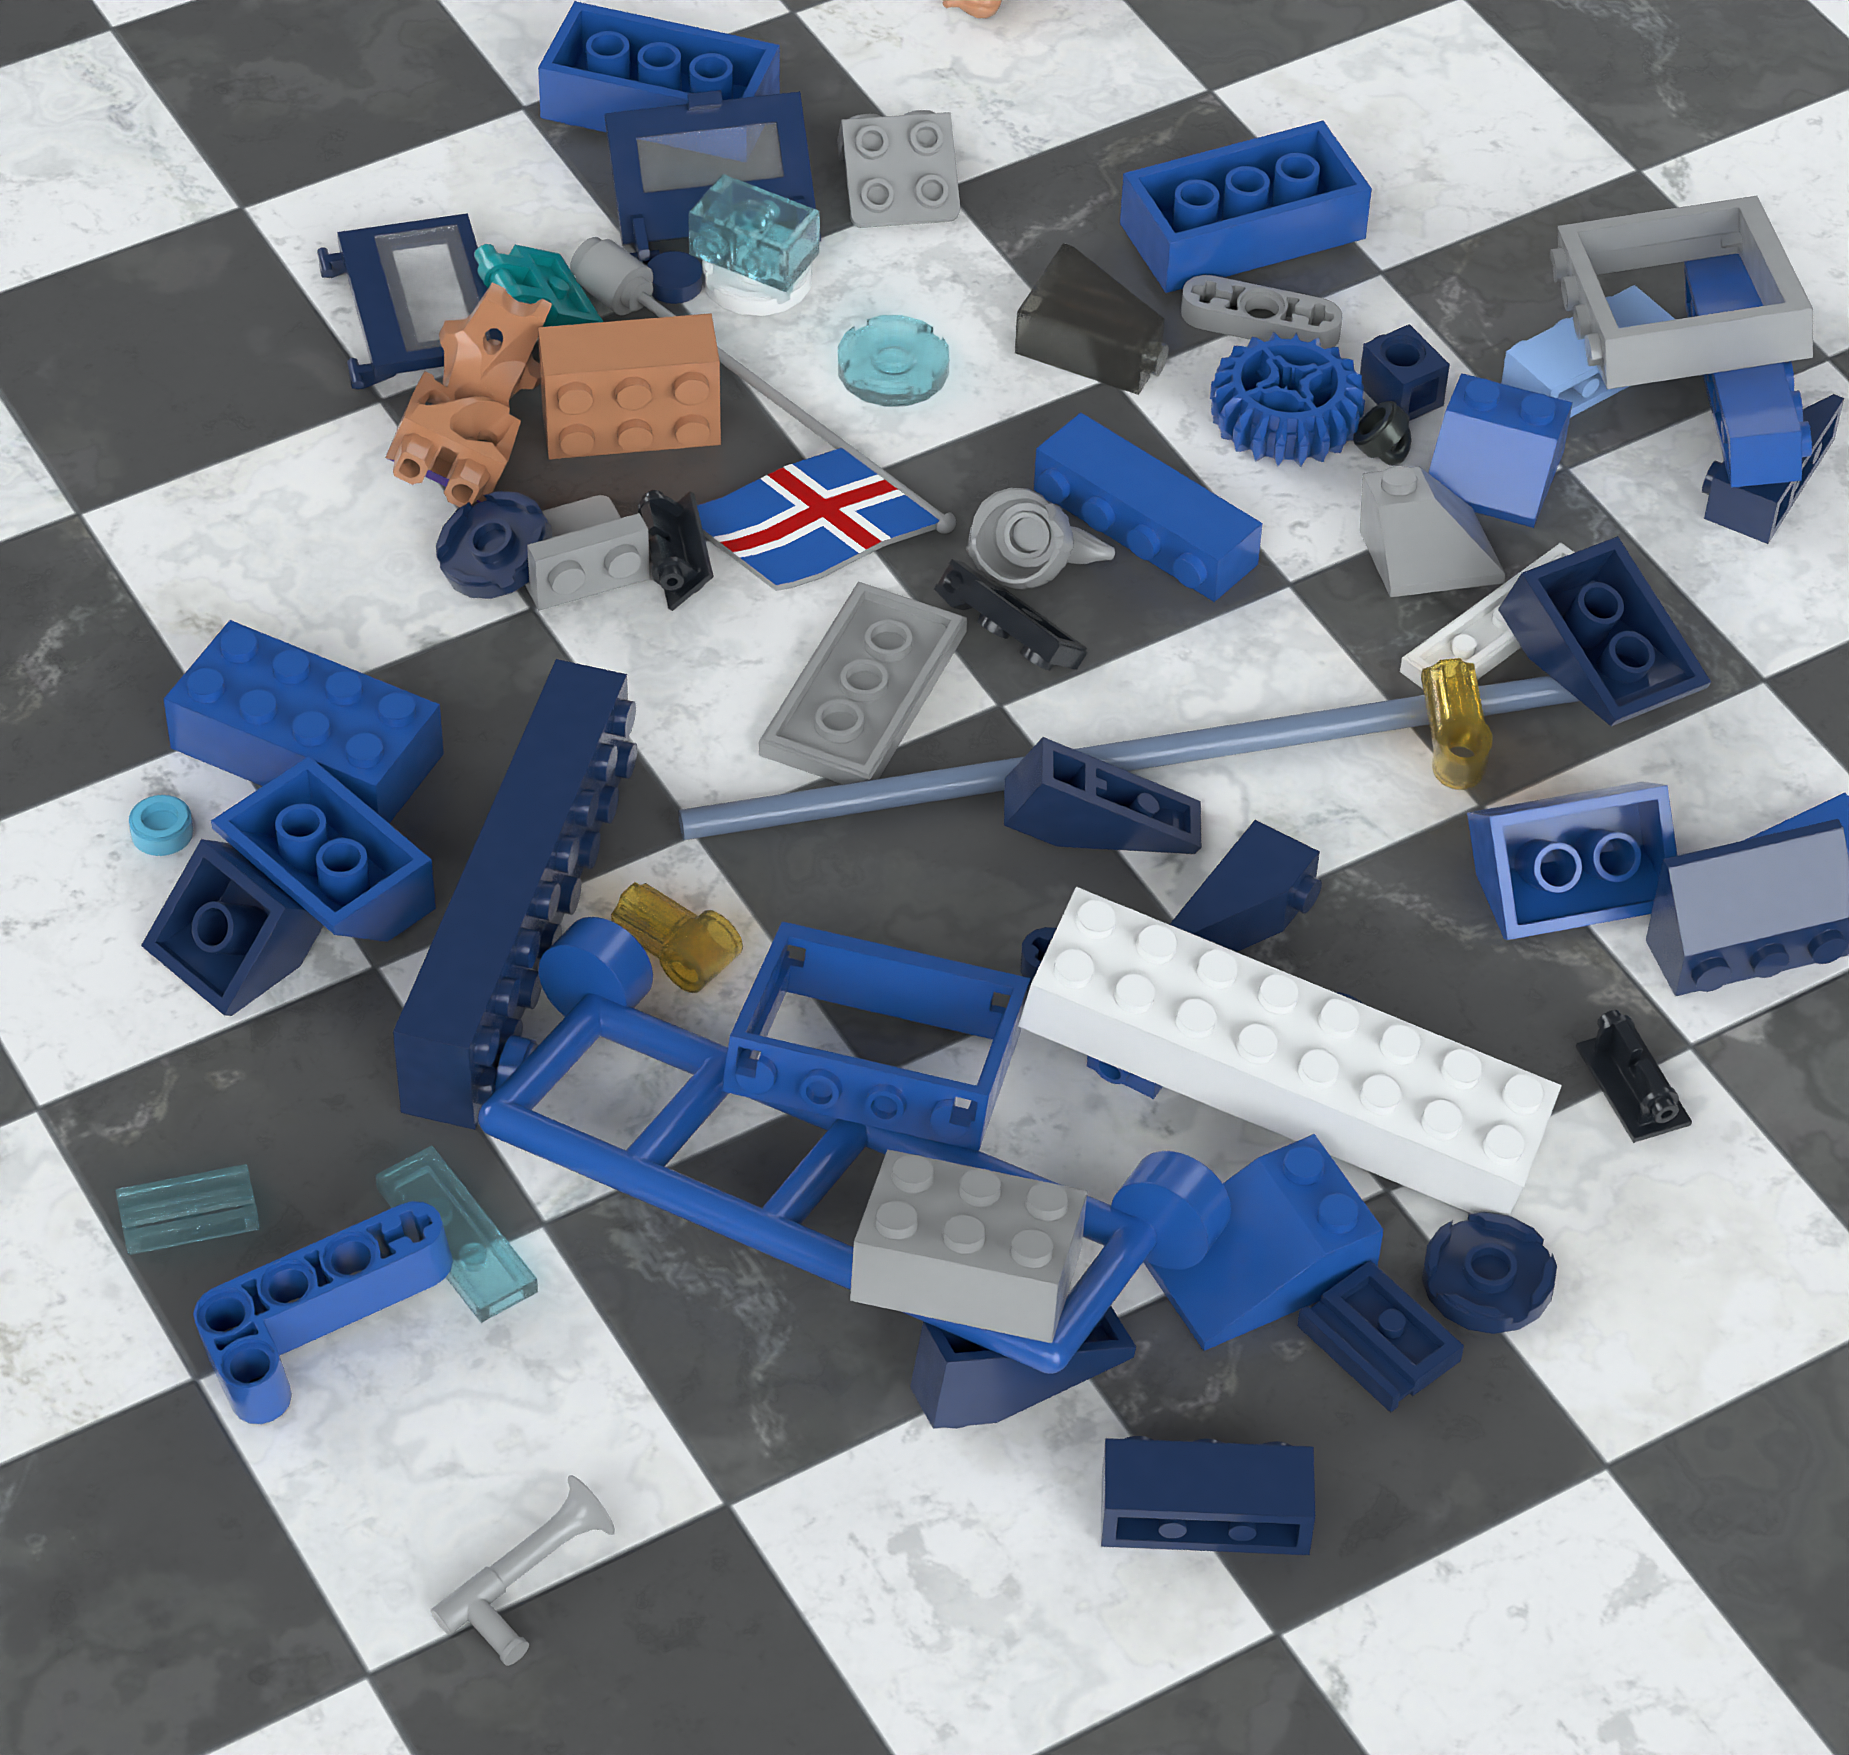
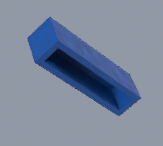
M1080 412L1036 448L1034 490L1043 495L1047 501L1059 505L1080 518L1092 529L1104 533L1130 549L1137 557L1149 561L1178 579L1184 586L1194 589L1213 602L1218 600L1258 565L1263 523Z

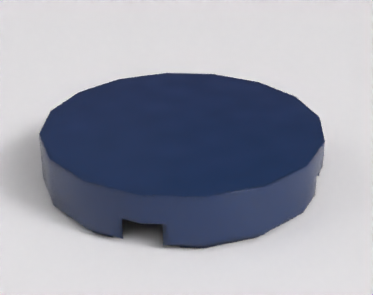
M496 491L484 495L486 501L479 502L475 506L468 502L457 509L442 527L436 543V557L440 562V569L454 590L470 598L493 599L513 593L529 583L527 545L552 538V527L535 500L519 492Z
M1481 1212L1469 1214L1468 1220L1460 1221L1452 1225V1220L1438 1229L1427 1244L1422 1281L1429 1300L1445 1318L1468 1330L1491 1334L1520 1330L1540 1318L1552 1301L1557 1264L1553 1253L1550 1257L1549 1251L1543 1246L1544 1239L1533 1227L1511 1216Z

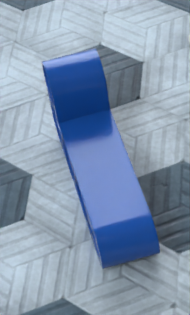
M416 1201L400 1204L218 1285L201 1296L195 1305L193 1313L195 1324L212 1368L232 1410L239 1419L250 1424H264L274 1421L283 1415L289 1407L292 1393L280 1355L427 1290L446 1278L451 1271L453 1258L441 1215L434 1206ZM361 1271L360 1273L350 1275V1274H352V1273H354V1272ZM298 1299L295 1302L288 1303L291 1300ZM236 1327L233 1330L224 1332L228 1328ZM262 1377L258 1381L248 1383L252 1379Z

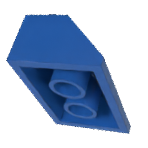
M310 756L211 820L212 829L334 935L388 942L436 909L432 859Z
M1637 782L1467 812L1476 875L1505 940L1649 915L1652 913L1663 859L1678 856L1668 785Z

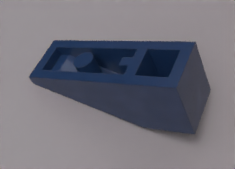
M1833 394L1803 409V422L1808 421L1810 425L1812 455L1802 457V481L1731 488L1725 462L1721 463L1715 460L1711 464L1702 485V493L1709 495L1704 519L1769 544L1835 440L1844 398Z
M1042 737L1005 778L1004 826L1054 846L1196 854L1202 848L1201 801L1048 738Z
M1254 820L1169 925L1235 952L1279 934L1285 930L1298 912L1306 914L1318 898L1322 886V881L1316 878L1320 851Z
M1110 1306L1066 1367L1057 1373L1047 1374L923 1321L910 1388L933 1429H957L970 1425L993 1424L1134 1358L1136 1345L1112 1306Z

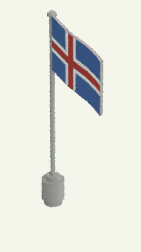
M592 237L584 241L574 253L570 269L573 275L576 276V281L584 290L616 314L626 315L632 311H638L645 306L659 318L676 316L651 298L653 292L652 270L614 241ZM717 346L721 364L836 448V450L786 465L724 497L697 505L703 533L707 539L775 591L821 579L886 545L935 529L942 534H947L954 530L956 518L951 512L945 515Z

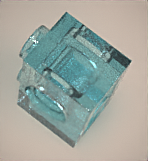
M725 174L718 178L689 211V255L783 292H787L819 254L820 211Z

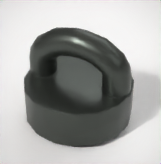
M1392 401L1376 405L1360 420L1359 428L1353 435L1354 444L1368 457H1378L1387 465L1393 466L1402 463L1410 451L1412 441L1411 432L1408 427L1410 421L1408 414Z

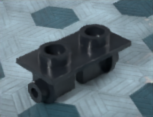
M651 490L642 496V500L638 504V513H640L648 528V534L652 536L649 539V548L654 565L652 567L653 579L664 589L668 609L673 611L691 595L701 590L714 575L694 493L690 491L676 502L659 490Z
M1618 1010L1604 1013L1597 1021L1599 1026L1597 1037L1577 1043L1576 1048L1632 1142L1635 1143L1691 1126L1692 1120L1679 1101L1677 1092L1668 1083L1637 1032L1631 1017L1621 1015Z

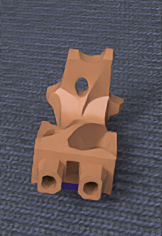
M492 282L474 311L466 319L445 320L439 333L440 344L444 349L443 384L434 380V375L426 371L421 376L385 457L394 462L393 474L395 477L412 485L422 483L424 477L445 486L444 495L447 497V501L459 507L468 502L473 506L476 501H486L484 495L493 493L508 463L521 420L509 414V400L519 390L534 389L541 384L540 364L533 359L531 353L538 339V327H543L552 303L544 299L533 304L516 301L507 293L505 288ZM491 328H498L502 332L503 342L495 339L487 341L485 333ZM426 402H429V403H432L433 405H425V403H426Z

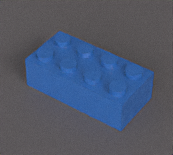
M574 1L538 67L540 117L572 126L606 132L605 113L683 105L688 103L687 95L690 93L721 90L722 100L780 94V45ZM765 124L639 138V140L747 163Z
M1324 120L1123 173L1120 225L1164 292L1169 293L1183 289L1185 283L1196 276L1213 275L1224 278L1366 239L1372 188Z
M232 620L228 621L164 697L171 749L260 786L266 785L310 756L389 824L444 754L440 704Z

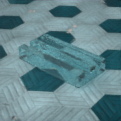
M247 1164L115 1189L128 1255L260 1230L259 1217ZM236 1206H241V1207H242V1208H239V1209H234V1210H229V1211H224V1212H218V1213H213V1214H208V1215H203V1216H202V1213H205V1212H210V1211H215V1210H220V1209H225V1208H230V1207H236ZM176 1218V1221L136 1228L138 1225Z

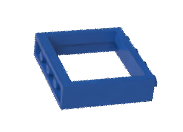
M782 921L730 1034L722 1092L979 1151L1021 1033V1028L1018 1025L1027 999L1031 978ZM788 945L805 948L804 961L789 958L790 951H787ZM786 992L993 1039L976 1086L769 1038L767 1035ZM994 992L1011 996L1007 1008L992 1005ZM956 1097L971 1100L969 1108L955 1106Z

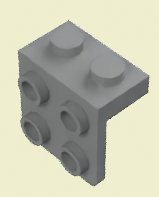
M916 110L904 115L881 117L878 114H860L850 119L841 120L837 137L839 160H845L850 219L853 225L858 228L939 223L951 222L958 217L960 213V199L951 112L935 113L930 110Z
M604 495L593 496L542 511L552 527V538L527 545L529 583L525 584L538 611L650 579L648 528L640 513L621 518L612 500Z

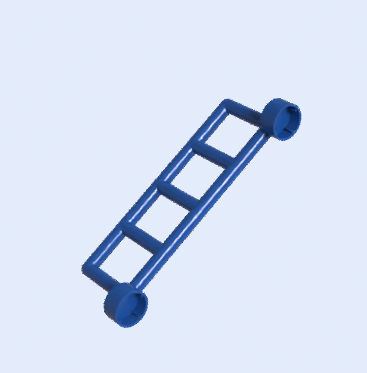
M585 917L575 921L541 957L538 969L541 986L549 1001L565 1018L488 1098L478 1113L479 1125L489 1136L851 1290L854 1247L801 1224L865 1147L884 1155L888 1149L1061 1185L981 1151L756 1099L752 1100L827 1130L762 1208L665 1167L729 1094L722 1092L728 1047L635 1009L652 987L653 970L651 962L644 948L632 934L618 924L599 917ZM600 1036L693 1075L627 1150L532 1111ZM1158 1151L1143 1158L1115 1194L1111 1205L1087 1195L1083 1237L1104 1247L1067 1295L1052 1343L906 1312L903 1313L1047 1374L1057 1373L1066 1367L1144 1260L1162 1268L1182 1270L1197 1265L1204 1258L1229 1223L1231 1217L1229 1195L1220 1179L1207 1166L1188 1155L1174 1151Z

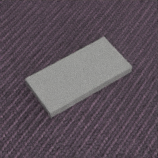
M858 581L759 740V756L840 784L879 779L966 634L967 617Z

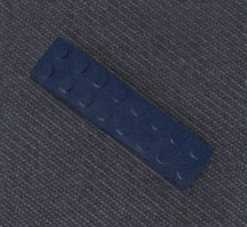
M559 659L555 660L393 1030L401 1113L475 1130L481 1106L496 1091V1076L503 1048L511 1035L522 1037L523 1023L521 1018L526 1008L534 1009L538 1003L542 989L538 972L540 959L562 935V925L560 924L564 915H573L576 911L581 894L582 883L580 876L584 868L592 869L594 867L600 848L599 831L602 823L610 824L613 821L619 801V782L621 778L629 779L635 767L637 744L629 741V735L635 720L636 703L635 701L628 700L627 674Z

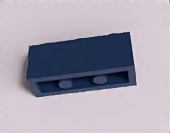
M1130 1436L1124 1439L1105 1438L1101 1493V1547L1310 1555L1315 1523L1314 1447L1292 1446L1280 1441L1267 1442L1261 1445L1223 1443L1215 1439H1199L1188 1442L1153 1440L1145 1436Z

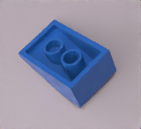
M1313 1134L1256 1158L1223 1183L1231 1202V1217L1226 1228L1197 1265L1188 1269L1172 1270L1153 1265L1146 1260L1143 1262L1200 1347L1205 1351L1298 1311L1306 1305L1309 1306L1321 1301L1323 1293L1370 1260L1378 1267L1384 1229L1322 1143Z

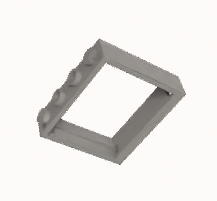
M1757 195L1557 226L1558 248L1550 250L1554 282H1561L1564 307L1566 311L1573 310L1576 336L1578 340L1585 339L1588 365H1597L1606 389L1813 358V307ZM1739 253L1763 306L1618 328L1596 275Z

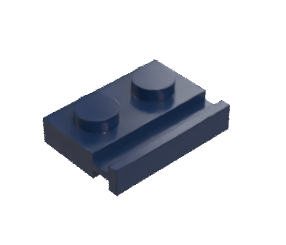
M1371 1260L1323 1293L1321 1301L1311 1308L1306 1305L1299 1310L1297 1326L1390 1413L1398 1408L1400 1400L1409 1394L1413 1397L1462 1359L1464 1345Z

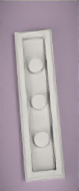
M1559 543L1402 657L1400 672L1429 694L1465 689L1521 648L1498 611V608L1521 573L1575 552L1564 544Z

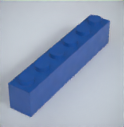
M1739 253L1684 261L1685 308L1688 317L1763 306ZM1792 362L1704 374L1703 379L1731 488L1802 481V457L1812 455V440L1809 422H1803L1801 393L1799 390L1794 391Z

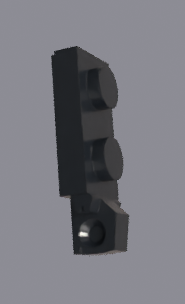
M952 559L939 583L934 588L952 608L960 610L974 608L980 612L981 615L977 622L988 631L1004 639H1008L1011 635L1024 644L1020 653L1026 659L1045 670L1050 671L1054 665L1077 670L1088 653L1086 651L1087 648L1008 590L994 585L964 562Z

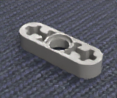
M1213 275L1193 277L1183 287L1181 315L1186 323L1195 328L1250 340L1251 337H1257L1264 342L1269 341L1273 332L1281 339H1292L1297 332L1299 339L1305 342H1311L1319 337L1323 349L1335 347L1340 340L1342 311L1330 300ZM1231 306H1236L1237 309L1232 310ZM1253 309H1266L1273 312L1275 316L1261 319L1255 318L1247 312ZM1286 317L1292 318V321H1286Z

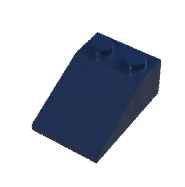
M1618 536L1521 573L1498 608V611L1527 657L1610 726L1706 689L1711 683L1706 672Z

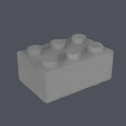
M887 1149L854 1240L850 1301L1052 1343L1081 1252L1087 1190Z

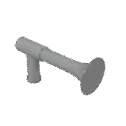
M573 1475L568 1476L567 1481L570 1490L566 1501L546 1524L492 1566L482 1569L431 1609L432 1616L448 1635H451L469 1621L500 1655V1660L506 1666L514 1664L524 1656L529 1648V1643L524 1637H519L490 1604L505 1593L508 1586L573 1537L590 1530H602L609 1535H613L615 1532L613 1522L601 1502L580 1479Z

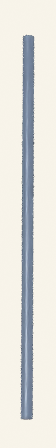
M1543 676L1076 748L1074 750L1123 770L1133 771L1578 702L1580 700L1551 676ZM1024 757L678 810L680 832L683 840L1004 791L1005 778Z

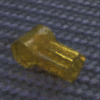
M1461 658L1439 660L1436 664L1423 668L1421 672L1423 693L1434 749L1432 770L1435 777L1443 785L1451 789L1465 790L1474 787L1482 780L1489 761L1493 735L1489 726L1484 721L1474 663L1464 662ZM1465 747L1471 750L1475 756L1468 758L1454 755L1449 749Z
M634 882L620 895L619 902L611 913V921L627 930L637 939L644 950L657 957L669 979L679 988L689 993L701 991L738 957L743 950L742 939L738 931L724 916L713 910H705L701 914L696 915L647 883L639 885Z

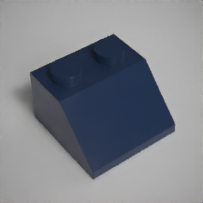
M201 839L141 946L224 1016H233L298 969L324 925L229 843Z

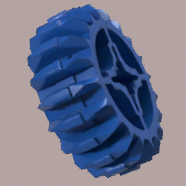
M1273 332L1269 341L1266 342L1257 337H1251L1247 347L1234 346L1229 357L1221 358L1220 366L1216 370L1215 379L1211 382L1210 390L1213 423L1218 425L1221 439L1234 442L1236 452L1252 450L1255 462L1265 456L1274 458L1277 466L1283 460H1294L1302 467L1307 457L1324 462L1329 452L1341 453L1344 444L1347 441L1353 440V435L1359 428L1360 418L1363 417L1365 406L1362 375L1354 370L1353 360L1340 357L1339 347L1323 349L1319 337L1311 342L1301 341L1297 332L1292 339H1281Z

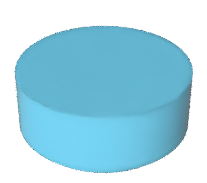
M170 795L151 796L137 803L130 812L129 827L132 842L140 851L154 856L174 854L186 847L192 839L193 823L191 811L188 805L177 797Z

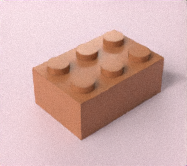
M712 313L538 327L542 413L549 459L721 445L720 360Z

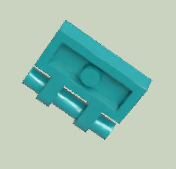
M491 244L481 245L475 251L474 257L479 264L478 275L487 288L493 282L505 288L507 293L516 301L533 304L544 299L552 303L543 327L603 322L561 254L516 244L509 255L498 253Z

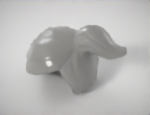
M1008 488L997 491L981 503L974 516L966 547L968 556L973 559L977 569L981 570L987 578L1002 586L1016 590L1033 589L1047 584L1059 574L1067 563L1088 564L1096 561L1112 560L1115 555V547L1108 545L1080 528L1070 526L1068 516L1063 513L1059 506L1053 503L1049 504L1043 495L1024 488Z

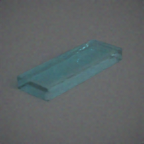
M433 1146L375 1175L377 1189L391 1208L416 1201L434 1206L440 1213L453 1258L452 1268L446 1279L480 1323L538 1293L536 1276Z

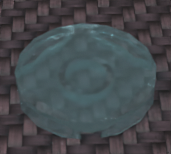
M880 315L867 319V326L861 327L856 331L854 326L845 332L838 345L837 364L839 379L847 391L861 400L884 407H899L926 401L942 389L949 376L950 359L947 342L943 336L942 340H940L938 336L933 334V327L919 319L903 315Z

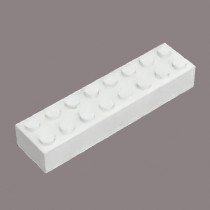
M1078 887L1073 892L1031 983L1018 1025L1020 1028L1294 1141H1299L1315 1134L1329 1155L1471 1214L1489 1212L1510 1216L1525 1186L1562 1086Z

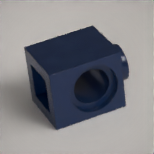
M1408 324L1390 333L1379 335L1363 344L1360 375H1362L1364 386L1363 391L1377 405L1386 401L1395 402L1408 414L1411 421L1444 406L1450 364Z

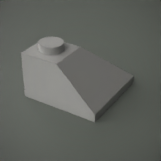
M1395 466L1384 471L1363 473L1360 533L1390 597L1505 583V572L1473 508L1420 466L1410 468Z

